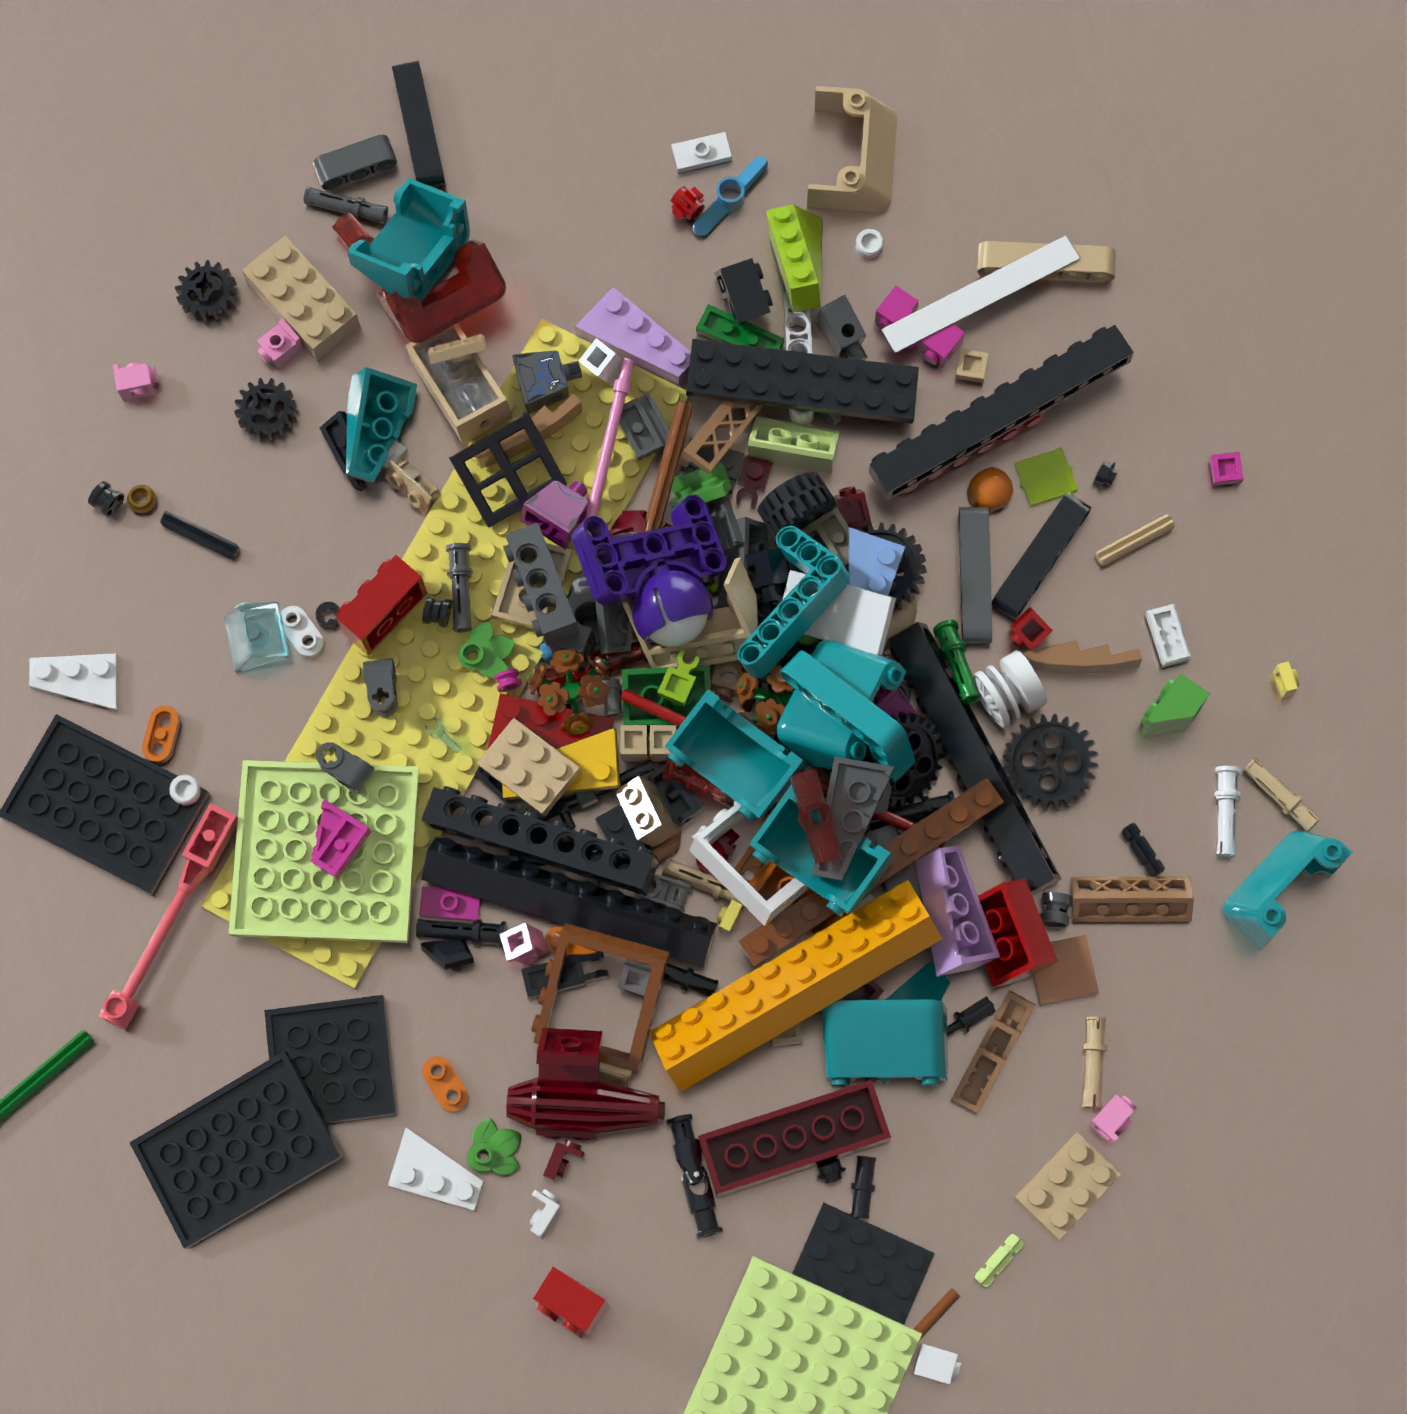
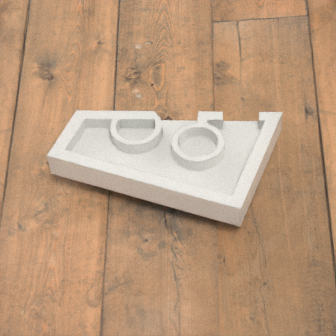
M114 653L29 658V686L34 690L64 698H72L86 704L98 705L118 712V656Z
M405 1128L388 1186L476 1211L484 1182L408 1128Z

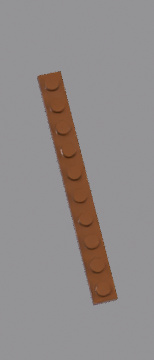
M985 778L883 845L882 847L891 853L894 861L871 890L1002 805L1004 801L988 778ZM813 891L778 914L767 925L758 927L738 942L756 967L836 913L827 907L829 901Z

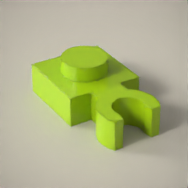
M681 650L677 656L678 668L668 667L657 693L658 696L685 706L696 682V677L690 675V672L698 668L700 659L699 656H695L691 664H686L683 662L685 651Z

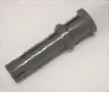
M452 543L446 546V552L449 553L450 567L447 569V576L452 579L453 631L460 633L472 630L469 578L473 574V569L470 568L469 552L472 550V546L468 543Z

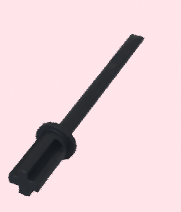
M986 996L962 1012L956 1011L953 1014L956 1021L947 1026V1036L960 1028L964 1033H968L970 1027L996 1012L993 1002ZM866 1078L865 1081L872 1079V1082H875L881 1078Z

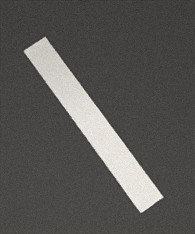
M1064 236L881 330L894 352H897L1080 258L1068 238Z

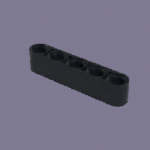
M419 60L394 65L392 70L416 181L431 187L445 185Z
M1067 492L992 600V606L1016 620L1074 537L1092 507Z

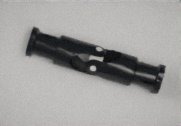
M685 1114L668 1119L666 1123L667 1126H671L675 1141L673 1149L676 1161L683 1170L681 1179L690 1214H694L698 1228L696 1236L697 1239H702L723 1232V1229L718 1226L714 1211L716 1203L706 1169L701 1165L702 1151L699 1139L695 1138L691 1125L693 1117L692 1114ZM704 1181L705 1191L703 1195H696L690 1190L689 1184L696 1185Z

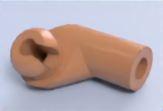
M675 822L673 823L677 833L651 850L658 863L673 855L679 849L681 828Z

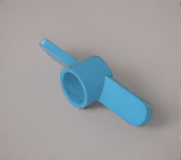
M756 157L737 178L726 177L718 183L717 198L693 224V231L696 235H707L728 211H736L742 207L745 200V191L768 167L765 157ZM732 188L739 191L740 196L736 199L728 200L723 198L721 193L726 189Z

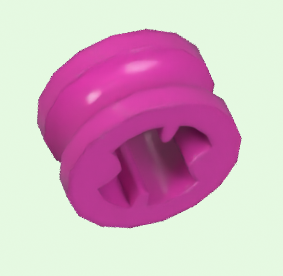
M518 669L505 670L493 677L494 681L499 683L497 686L498 692H509L522 686V680L517 678L519 675Z

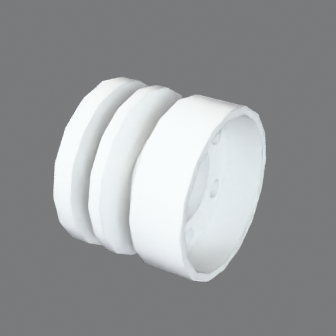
M1017 650L1000 659L999 664L1002 674L991 665L986 667V675L982 671L973 674L976 687L981 695L980 701L1002 728L1010 724L1009 716L1015 721L1020 719L1018 704L1026 712L1031 713L1047 703L1045 691L1037 674L1026 657Z

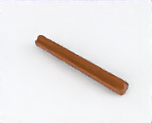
M684 401L678 402L675 408L645 519L647 524L646 532L661 529L693 411V405Z

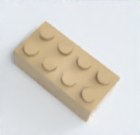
M283 236L242 269L247 284L279 319H284L298 335L302 345L317 361L361 327L357 314L286 236Z

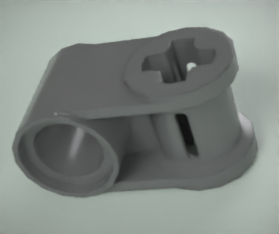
M393 658L363 662L369 704L376 715L380 717L391 716L398 707L397 678ZM381 697H386L384 704H379Z
M333 742L322 744L316 753L321 769L356 794L359 793L375 770L369 763L356 755H352ZM335 753L337 760L335 762L330 760L327 763L325 756H332Z

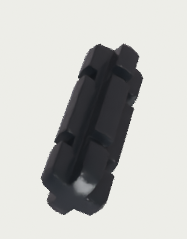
M1131 823L1123 828L1122 835L1126 841L1131 842L1130 847L1142 865L1145 864L1147 866L1145 869L1150 877L1160 875L1165 870L1164 865L1160 859L1157 860L1155 858L1156 853L1146 838L1140 835L1141 831L1135 823Z

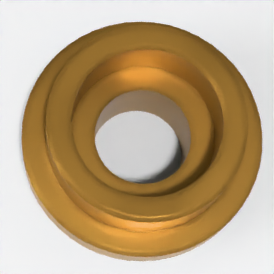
M137 485L129 491L127 502L133 511L146 513L155 506L156 495L149 486ZM141 496H146L147 500L145 503L139 504L137 502Z

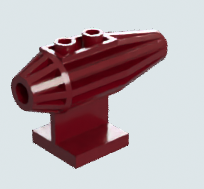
M542 1028L536 1064H539L538 1077L508 1087L506 1117L536 1131V1135H542L549 1139L574 1137L576 1140L584 1141L590 1138L596 1139L599 1134L658 1126V1120H664L665 1102H660V1095L599 1080L603 1031Z

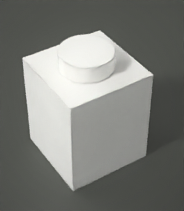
M598 339L594 340L579 360L580 363L612 387L615 379L619 378L623 361L620 356Z
M921 1344L913 1375L948 1386L951 1379L957 1381L961 1363L956 1361L958 1354Z

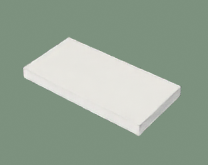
M789 571L783 599L806 575L805 573ZM847 585L804 635L825 641H836L882 656L896 598Z

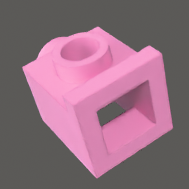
M283 318L278 321L279 324L257 340L259 345L257 352L266 364L272 362L277 369L304 349L298 335Z
M141 362L130 363L125 368H120L118 364L112 365L117 391L123 401L156 394L154 384L159 383L155 366L149 367L147 363L143 364Z
M523 923L500 934L508 962L515 960L521 964H531L548 953L543 932L527 923Z
M1116 1094L1089 1125L1112 1145L1119 1138L1115 1132L1118 1131L1122 1134L1133 1122L1129 1116L1137 1107L1127 1097L1122 1096L1120 1098Z

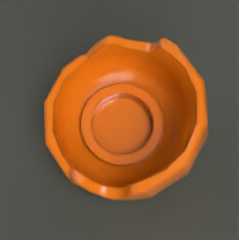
M994 467L983 469L975 474L967 488L968 500L972 506L988 507L989 513L1005 507L1014 492L1012 480L1006 472Z

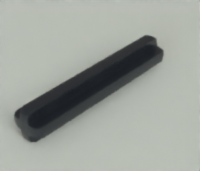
M165 511L161 517L160 523L163 527L229 559H234L239 552L238 544L177 514Z

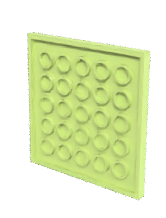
M243 760L229 935L235 937L408 943L419 767L371 765L375 770L359 793L356 794L324 772L319 763ZM324 799L372 831L338 879H335L311 862L313 847L317 843L315 836L317 826L321 823L323 812L321 804Z
M753 1256L683 1414H888L922 1333Z

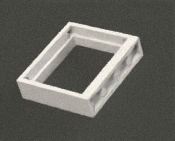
M735 801L734 806L729 810L726 808L722 809L714 817L711 825L700 827L699 831L692 836L694 841L689 851L765 926L809 888L794 878L766 901L711 846L718 838L746 817L738 811L741 805Z

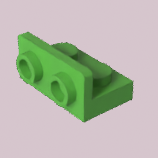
M719 461L710 474L699 468L675 476L672 485L675 496L669 503L671 509L688 495H697L705 503L726 496L732 485L723 462Z

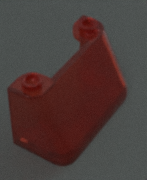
M472 239L460 246L454 253V263L459 273L434 286L421 304L416 296L410 298L403 297L396 290L390 294L384 289L375 293L383 308L408 340L414 343L424 342L495 303L504 296L506 292L505 280L484 242Z

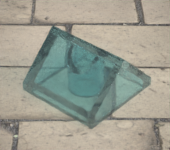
M278 602L239 603L224 617L234 671L236 673L290 657Z

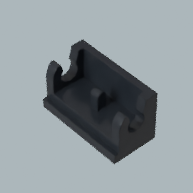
M671 759L647 776V780L656 785L672 821L677 823L680 828L705 812L704 804Z

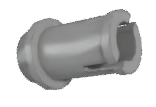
M609 679L602 681L607 683L610 688L609 694L605 696V716L616 717L623 715L622 701L620 699V690H622L620 680Z

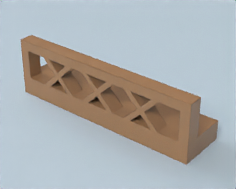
M723 401L683 450L678 463L687 468L692 461L707 474H710L764 405ZM734 408H744L746 419L733 421L732 410ZM718 428H728L730 439L717 441L715 431ZM712 447L714 459L710 464L697 455L702 448Z
M1190 876L1071 877L1073 922H1192L1194 896ZM1079 887H1090L1094 890L1079 891ZM1112 887H1120V888H1122L1123 890H1122V891H1113V890H1111L1110 888H1112ZM1141 887H1150V888L1153 889V890H1152V891H1143V890H1141L1140 888H1141ZM1184 887V891H1173L1170 888Z

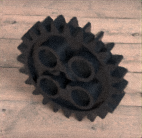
M880 522L878 530H874L873 526L868 524V532L866 533L905 546L902 555L905 558L899 563L896 574L904 573V575H895L893 580L895 585L890 589L888 595L896 598L895 605L901 610V601L903 599L911 603L912 600L909 594L911 592L914 594L920 593L916 584L925 583L924 578L919 575L927 573L926 566L922 565V563L926 562L925 555L920 554L922 547L920 544H915L914 535L906 538L907 532L905 528L897 533L895 524H892L888 530H885L883 522Z
M899 712L898 717L892 714L889 715L906 731L915 758V763L896 783L889 781L892 789L888 805L894 807L895 804L904 807L905 802L912 804L914 803V796L923 798L922 790L925 788L931 791L932 789L929 784L930 780H938V777L934 774L935 770L943 768L937 764L938 760L944 758V755L938 752L944 746L942 742L937 741L941 733L934 731L935 724L928 722L927 718L912 712L908 714ZM868 746V749H866L865 759H863V761L874 763L870 748Z
M1041 714L1040 723H1036L1031 717V726L1029 728L1020 724L1022 733L1020 735L1011 733L1012 737L1016 740L1015 743L1005 744L1011 750V754L1003 755L1005 760L1010 761V764L1003 767L1004 771L1012 772L1008 779L1011 783L1017 782L1013 787L1015 792L1023 790L1021 796L1023 801H1026L1031 796L1032 806L1034 807L1041 800L1044 809H1048L1050 802H1054L1055 807L1060 809L1061 800H1065L1070 806L1072 805V795L1082 799L1079 790L1081 788L1090 790L1086 780H1096V777L1090 773V769L1099 768L1097 763L1091 762L1092 758L1099 756L1098 752L1089 751L1095 745L1094 740H1084L1089 732L1083 730L1078 733L1079 722H1075L1070 727L1069 717L1067 716L1060 723L1057 714H1053L1051 721H1047L1046 716ZM1051 734L1060 736V743L1055 748H1048L1045 745L1046 738ZM1034 741H1038L1050 757L1054 758L1057 756L1054 761L1067 776V782H1063L1050 765L1044 767L1047 762L1034 747ZM1029 752L1037 754V762L1031 767L1024 766L1022 761L1025 754ZM1070 756H1075L1079 759L1078 767L1072 771L1066 770L1064 768V761ZM1046 775H1053L1056 778V783L1051 789H1043L1041 787V780Z

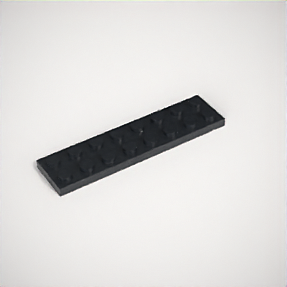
M692 339L686 396L913 424L919 367Z

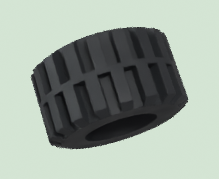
M808 472L797 475L772 490L762 500L757 512L776 540V535L782 528L794 526L801 530L834 509L837 503L818 472Z

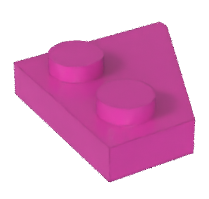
M324 799L321 804V809L323 810L321 823L317 826L315 836L317 843L313 847L311 862L335 879H338L372 831Z

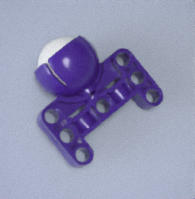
M697 495L686 496L671 511L673 526L612 539L607 524L602 518L598 516L586 518L573 531L572 541L594 599L599 604L610 605L634 597L632 603L633 624L644 641L656 642L669 647L682 646L693 641L702 632L706 622L713 617L714 613L712 598L702 583L712 580L724 570L727 563L704 500Z

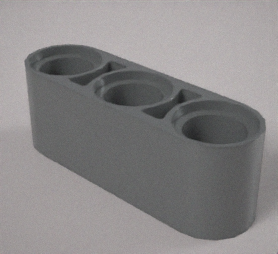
M377 135L320 155L314 159L312 164L321 188L323 190H333L392 169L397 164V159L388 136Z

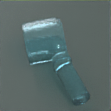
M433 717L439 727L433 731L425 725L429 735L434 739L440 738L453 751L459 753L462 748L445 732V726L442 721L437 717Z

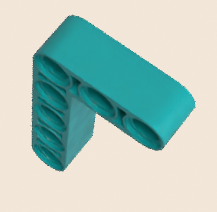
M794 526L782 528L776 535V544L785 558L806 573V575L739 648L738 660L747 673L754 678L764 677L773 669L847 587L850 581V575L837 555Z
M800 650L780 671L781 676L790 686L865 742L870 748L874 763L895 768L889 780L890 782L896 783L915 763L913 751L904 728L895 719L808 653Z

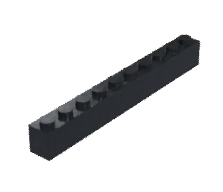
M1113 325L1108 329L1106 327L1098 329L1091 335L1092 338L1089 340L1075 342L1067 349L1066 353L1059 357L1057 354L1050 356L1043 362V366L1036 370L1030 368L1024 371L1015 382L1001 384L994 390L992 395L986 398L984 396L976 398L970 403L969 408L962 412L956 410L950 413L945 418L946 421L937 426L931 424L924 428L918 437L902 440L897 444L896 449L888 454L882 452L876 455L871 460L869 474L886 501L1130 363L1134 352L1117 326Z
M916 622L889 638L892 645L890 652L896 662H901L903 668L907 671L904 676L906 683L910 688H914L919 696L916 699L918 706L923 713L929 715L932 724H935L934 731L941 733L939 739L941 738L945 749H943L944 755L948 762L954 764L959 772L957 779L964 790H969L985 778H988L1004 801L1002 805L982 818L986 824L984 826L986 835L992 842L995 841L1000 850L997 852L999 860L1004 867H1009L1013 875L1011 881L1026 878L1032 896L1060 881L1062 878L970 705L962 702L954 675L944 656L941 655L940 648L927 624Z
M435 837L427 850L421 880L562 924H571L670 952L669 957L700 967H704L709 956L717 923L711 922L705 917L691 916L682 913L676 908H666L653 904L647 899H637L624 895L618 890H607L589 881H578L567 877L563 873H553L540 869L534 864H523L511 860V858L505 855H494L483 851L479 847H469L456 843L450 838Z

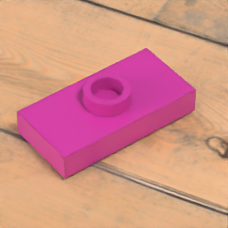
M422 886L419 917L473 922L479 919L481 898L449 888Z

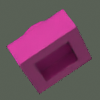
M1240 452L1210 456L1213 485L1243 482Z

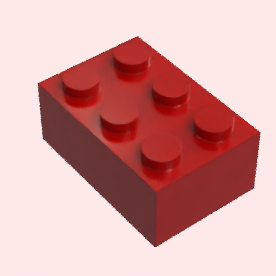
M397 555L391 560L386 559L379 566L378 574L371 581L366 580L359 587L358 595L351 602L346 601L337 612L336 620L343 634L368 656L428 594L422 576Z
M1026 878L1003 882L978 895L1000 955L999 958L985 964L994 988L1017 983L1058 962Z
M552 1267L533 1297L538 1303L536 1309L541 1314L556 1322L558 1317L564 1320L562 1326L580 1339L584 1334L589 1337L592 1336L610 1307L604 1298L555 1267Z

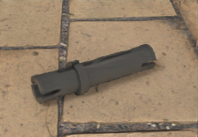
M310 186L306 188L304 193V204L352 215L354 219L360 220L364 218L384 224L388 216V206L367 202L365 198H350Z

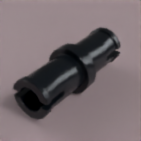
M667 963L663 981L682 987L681 990L685 992L689 989L708 997L715 993L719 980L694 973L692 968L686 970Z
M857 1155L855 1183H851V1189H854L850 1216L870 1218L871 1194L875 1192V1185H873L875 1157Z

